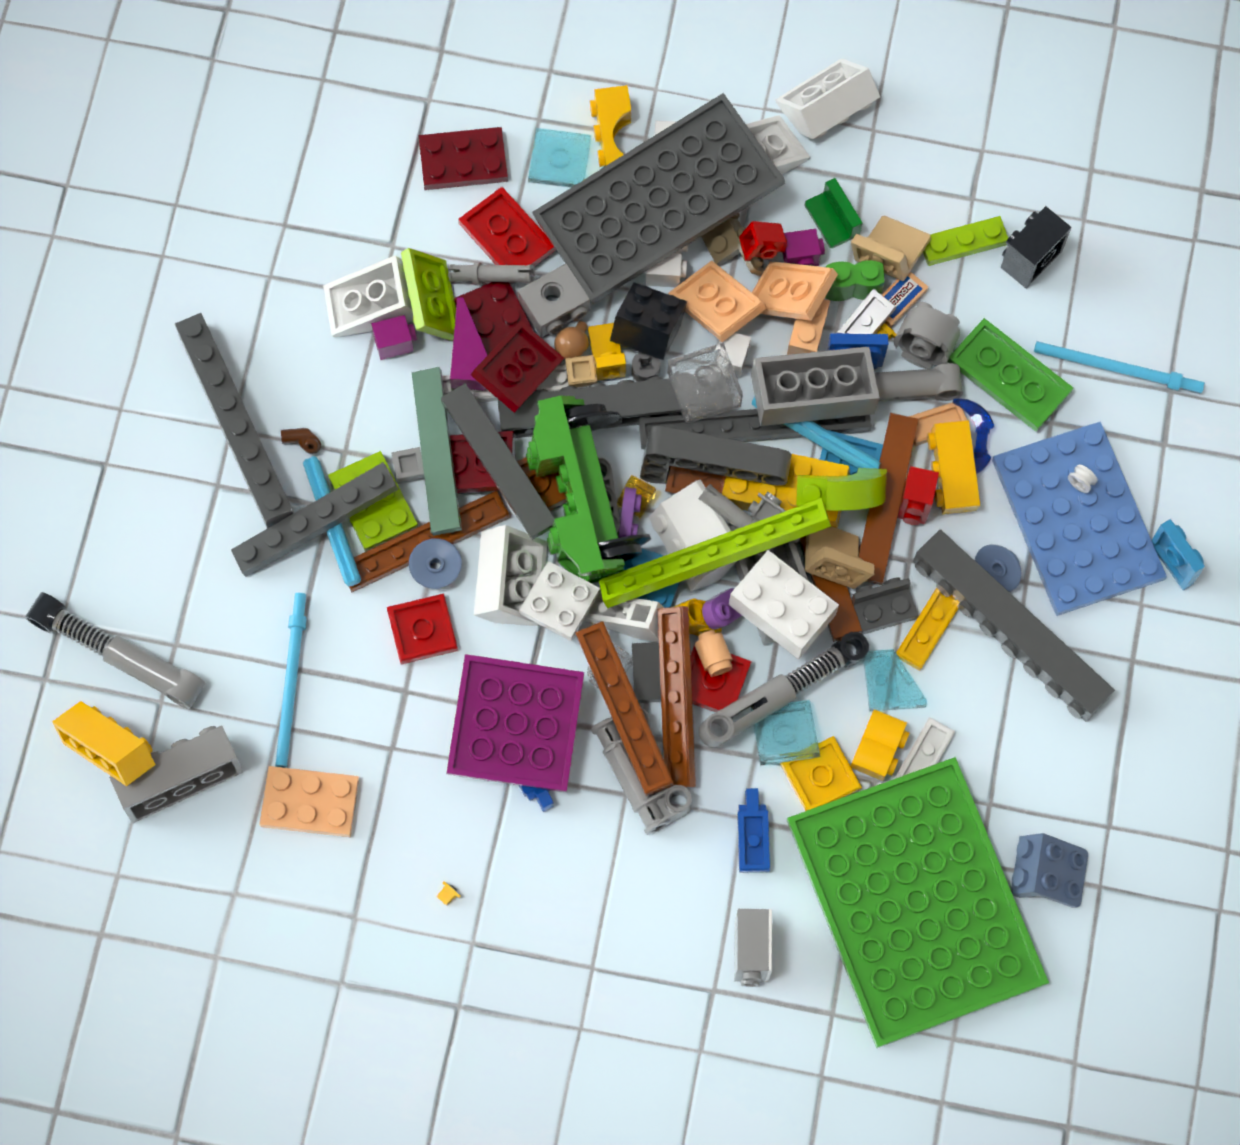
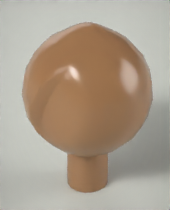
M579 321L575 327H566L557 333L554 340V348L564 357L563 360L565 358L580 357L588 349L589 342L585 334L588 326L585 322Z

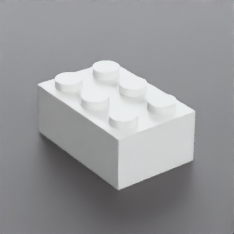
M769 550L732 591L729 599V605L797 659H800L836 616L839 604Z

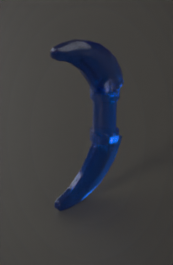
M955 398L953 399V404L962 408L970 416L976 427V445L973 454L976 474L985 469L991 460L987 450V441L990 430L994 428V423L990 414L978 403L968 399Z

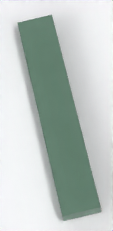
M440 367L411 372L431 533L435 536L462 530L448 416L447 410L441 402V397L445 395L442 370Z

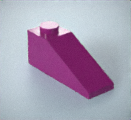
M457 297L450 372L451 388L456 389L466 383L470 390L486 391V388L470 374L485 359L487 352L464 299Z

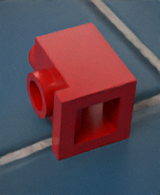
M752 221L739 236L745 261H751L753 257H761L763 259L774 258L778 252H784L787 247V239L780 223Z

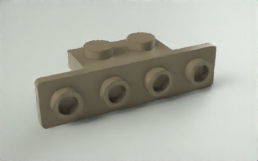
M739 213L701 236L714 262L719 266L741 253L745 261L739 236L746 228L741 226L738 220L740 217ZM753 257L751 261H745L752 274L762 276L765 271L762 266L764 265L763 258Z

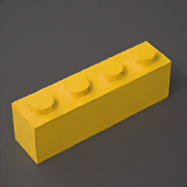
M80 701L52 721L65 746L125 786L131 784L156 765L150 754L153 752V749L145 738L136 737L128 727L122 728L112 717L109 716L107 718L102 715L95 706L91 708Z

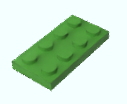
M985 318L954 350L947 361L948 363L959 365L960 372L1035 432L1041 428L1073 391V387Z

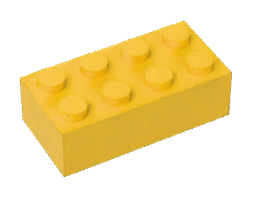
M792 454L788 483L786 485L776 486L726 476L722 494L742 510L748 511L753 501L760 503L762 500L757 496L758 493L765 496L769 492L782 501L779 506L787 511L798 507L796 506L798 475L847 476L850 475V468L848 465ZM826 510L831 526L838 528L842 511Z

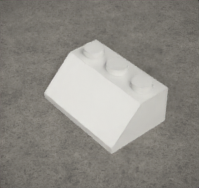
M840 59L775 99V101L800 134L811 139H817L824 136L827 130L833 126L848 121L850 116L857 111L869 108L873 101L880 98L869 68Z
M701 479L660 503L649 517L653 529L658 533L668 554L731 531L722 516L698 499L706 489ZM737 561L686 579L685 581L691 591L717 583Z
M507 525L481 531L474 616L494 623L539 626L538 623L520 615L519 609L546 565L547 541L540 538L532 540L527 533Z

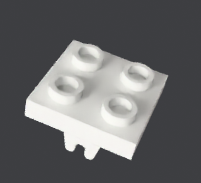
M548 561L519 609V614L572 641L576 634L575 632L578 631L599 595L600 588Z

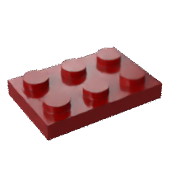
M500 187L458 219L459 225L495 265H533L535 267L556 251L546 234L503 187Z

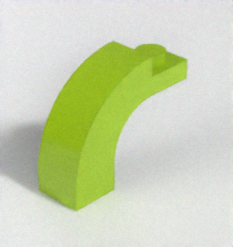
M858 468L857 473L847 476L798 475L796 506H801L822 498L826 510L831 511L860 510L882 505L886 500L887 469Z

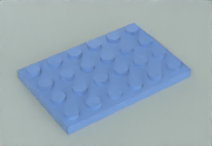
M1101 421L993 456L992 462L1056 616L1166 579V573ZM1077 465L1087 467L1097 477V483L1090 485L1091 490L1088 493L1077 490L1068 480V475L1072 472L1075 473L1074 469Z

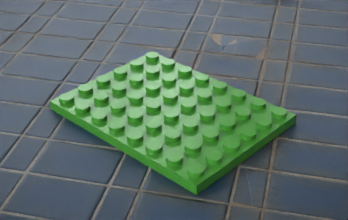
M956 757L787 818L786 821L876 1049L1049 983Z

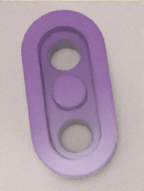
M625 487L619 538L637 535L638 524L633 523L634 512H640L642 495L636 494L637 488Z
M735 588L722 591L703 604V618L711 629L716 630L725 627L742 616L729 605L730 594Z

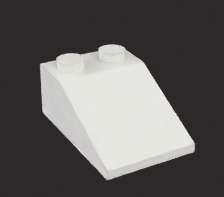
M780 115L746 124L781 175L809 160V154Z
M396 255L323 285L331 335L333 337L371 332V323L405 315L407 323L413 321V312L408 297V287L401 258Z

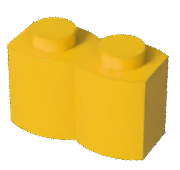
M874 709L850 767L881 781H884L886 774L892 776L899 760L894 758L897 747L904 748L910 733L905 731L907 722Z

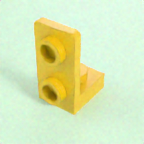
M614 323L588 327L597 381L625 377L626 374L625 355L621 353L619 344L610 341Z

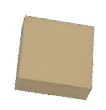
M594 355L565 358L568 386L578 388L597 383Z

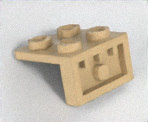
M882 216L868 237L856 234L851 241L855 261L874 260L883 263L885 274L904 281L927 247L931 236L926 232L890 217Z
M832 526L806 535L805 572L855 589L874 575V564L858 557L859 538L856 535Z

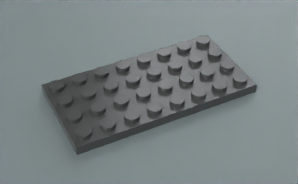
M722 93L534 210L532 214L564 263L568 265L590 298L591 303L594 304L785 184V179L726 95Z

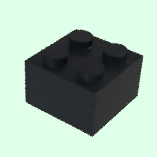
M1047 206L1039 213L1034 211L1025 221L1024 225L1026 226L1020 232L1015 230L1006 241L1008 246L1002 253L1004 258L1000 268L1024 288H1027L1063 251L1072 228Z
M633 282L615 316L610 341L664 360L681 327L687 301Z

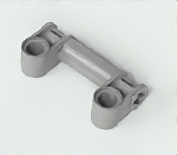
M641 708L650 727L649 715L645 709ZM611 717L591 728L592 733L598 736L604 748L603 754L627 796L633 811L640 815L646 827L644 830L646 835L663 829L668 824L689 813L692 805V796L690 791L682 785H674L656 795L653 793L645 796ZM681 795L687 802L683 807L677 808L670 804V799L673 796Z

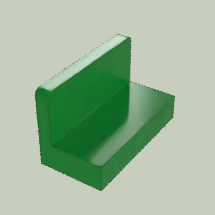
M836 178L825 182L823 193L805 201V208L830 248H835L853 239L856 234L860 235L863 223Z

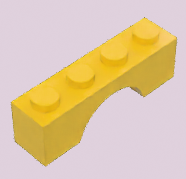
M628 85L594 89V100L589 101L591 117H596L598 124L593 125L595 142H600L602 149L597 150L599 167H605L624 155L617 148L614 138L623 127L631 123Z

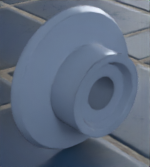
M435 538L421 542L413 549L409 557V571L417 583L427 588L439 589L446 587L455 581L461 571L462 560L459 551L453 544L443 539ZM433 563H439L441 565L438 569H432L430 567Z
M990 544L982 547L977 552L975 561L1008 592L1017 588L1021 580V567L1017 556L1011 550L1000 545Z

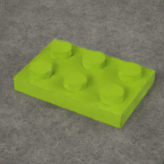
M407 248L401 252L415 328L417 331L453 341L456 306L451 282L449 281L447 262L444 259Z
M381 451L328 474V478L335 490L384 462L399 489L349 518L365 552L418 527Z

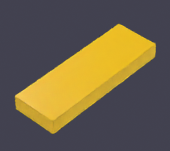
M936 588L895 653V657L920 671L959 609L958 604L960 602L958 600L955 601L953 595L949 597L944 596Z

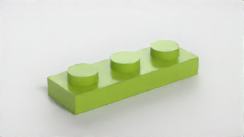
M1001 216L930 234L931 240L923 254L927 265L931 266L1006 246L1008 235Z

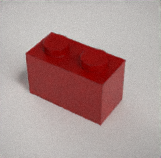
M910 466L897 518L903 519L905 523L910 525L926 524L933 504L939 472Z

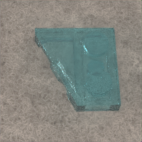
M894 649L868 651L863 661L869 712L874 709L885 711L926 708V698Z

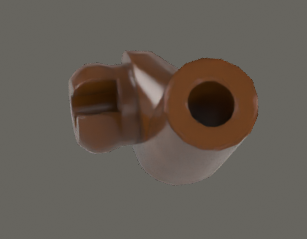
M308 428L281 430L282 444L297 443L309 454H315L321 448L319 438Z

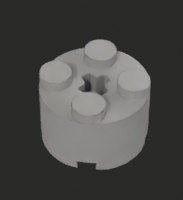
M919 302L917 307H913L908 311L894 339V346L896 349L899 346L903 351L901 356L918 367L931 369L932 365L946 364L960 337V329L958 327L960 321L954 315L945 314L934 309L926 302Z

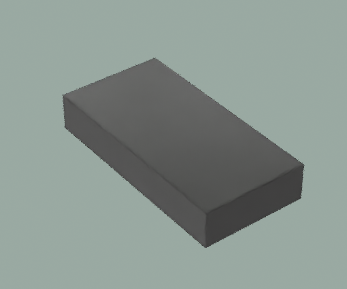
M632 643L633 682L636 698L639 703L661 702L659 643Z

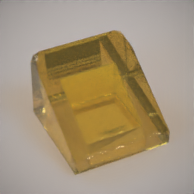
M631 475L625 487L637 488L636 494L642 495L640 512H634V515L641 519L656 496V488ZM625 487L617 500V506L621 508Z

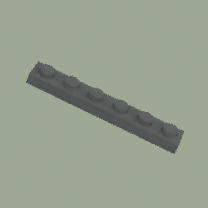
M382 462L231 549V552L242 574L247 577L399 489L387 466Z

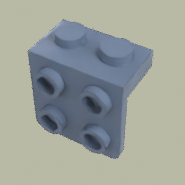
M1045 833L1019 836L1015 868L1012 875L1011 892L1013 896L1018 898L1041 896L1071 908L1079 907L1082 900L1088 860L1087 850Z

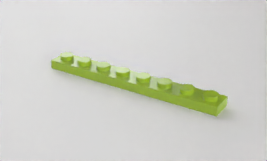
M822 498L602 578L599 580L603 602L607 608L831 527Z

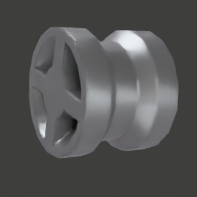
M641 352L636 354L632 360L631 375L633 380L641 382L651 377H659L660 360Z

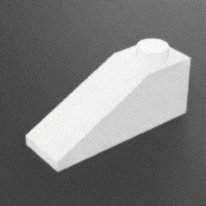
M600 592L583 621L592 624L603 621L607 629L637 639L659 643L657 609L664 607L657 601L634 598L607 608Z

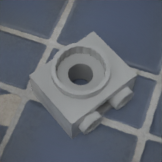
M567 264L517 290L518 301L541 338L547 334L554 335L558 333L565 324L572 320L576 322L583 319L590 311V298ZM550 295H555L559 299L556 301H548L546 297Z

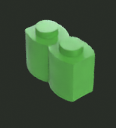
M866 260L854 265L850 262L839 261L826 266V268H833L838 274L825 296L826 299L845 301L854 297L864 300L873 289L882 294L885 282L883 263Z

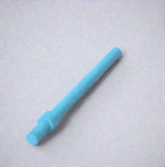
M1036 341L1034 348L1035 353L1166 384L1167 388L1174 390L1182 388L1202 393L1205 384L1202 381L1185 378L1181 373L1171 371L1169 374Z
M295 593L293 614L289 615L288 628L291 631L275 762L276 767L287 768L302 631L306 630L307 617L304 614L307 595L305 593Z

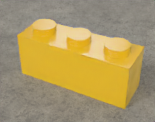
M969 420L934 424L931 433H927L929 450H934L935 461H931V471L939 472V489L935 490L936 506L941 507L942 515L977 511L980 507Z

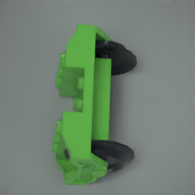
M561 395L539 400L537 402L539 414L534 417L535 428L532 440L528 442V453H526L529 470H535L536 477L559 472L560 475L556 476L558 491L565 494L567 504H563L564 517L554 519L552 528H549L550 533H548L549 538H547L550 555L556 554L557 562L565 570L590 583H596L602 578L624 571V561L640 556L642 554L641 546L651 540L649 534L618 538L592 436V431L617 422L621 416L619 412L607 411L604 404L585 405L583 399H575V396Z

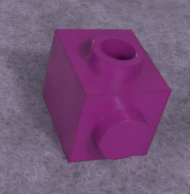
M816 229L784 233L787 239L786 250L782 252L784 263L819 266L820 257L825 254L823 239H818Z
M405 315L371 323L380 360L414 352L412 341H416L417 337L413 323L407 325Z

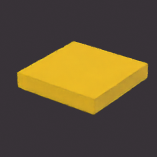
M834 736L780 762L805 811L857 793L862 789Z

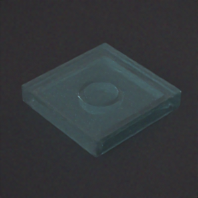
M536 128L528 182L571 188L586 178L591 135Z
M810 700L791 702L753 725L760 766L820 757Z

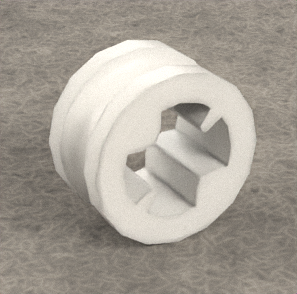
M1077 465L1074 469L1075 473L1072 472L1068 475V480L1077 490L1088 493L1091 490L1090 485L1097 483V477L1087 467Z

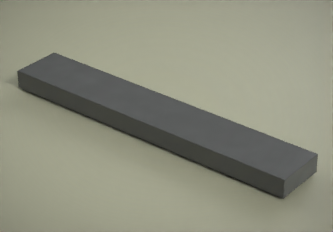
M466 383L442 396V404L530 538L534 540L549 531V528L553 526L555 518Z

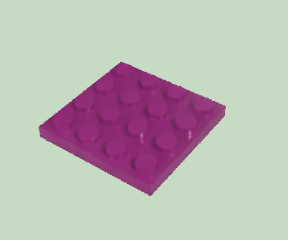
M465 654L446 775L567 792L584 672Z

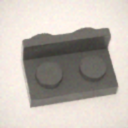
M899 577L885 581L884 585L873 588L871 585L856 590V593L852 596V603L862 629L861 634L864 635L918 618L919 615L909 589L911 585L909 578L901 580Z

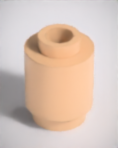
M710 630L698 636L699 640L694 645L704 670L709 672L710 677L730 671L733 668L731 665L733 659L722 633H715L714 630Z

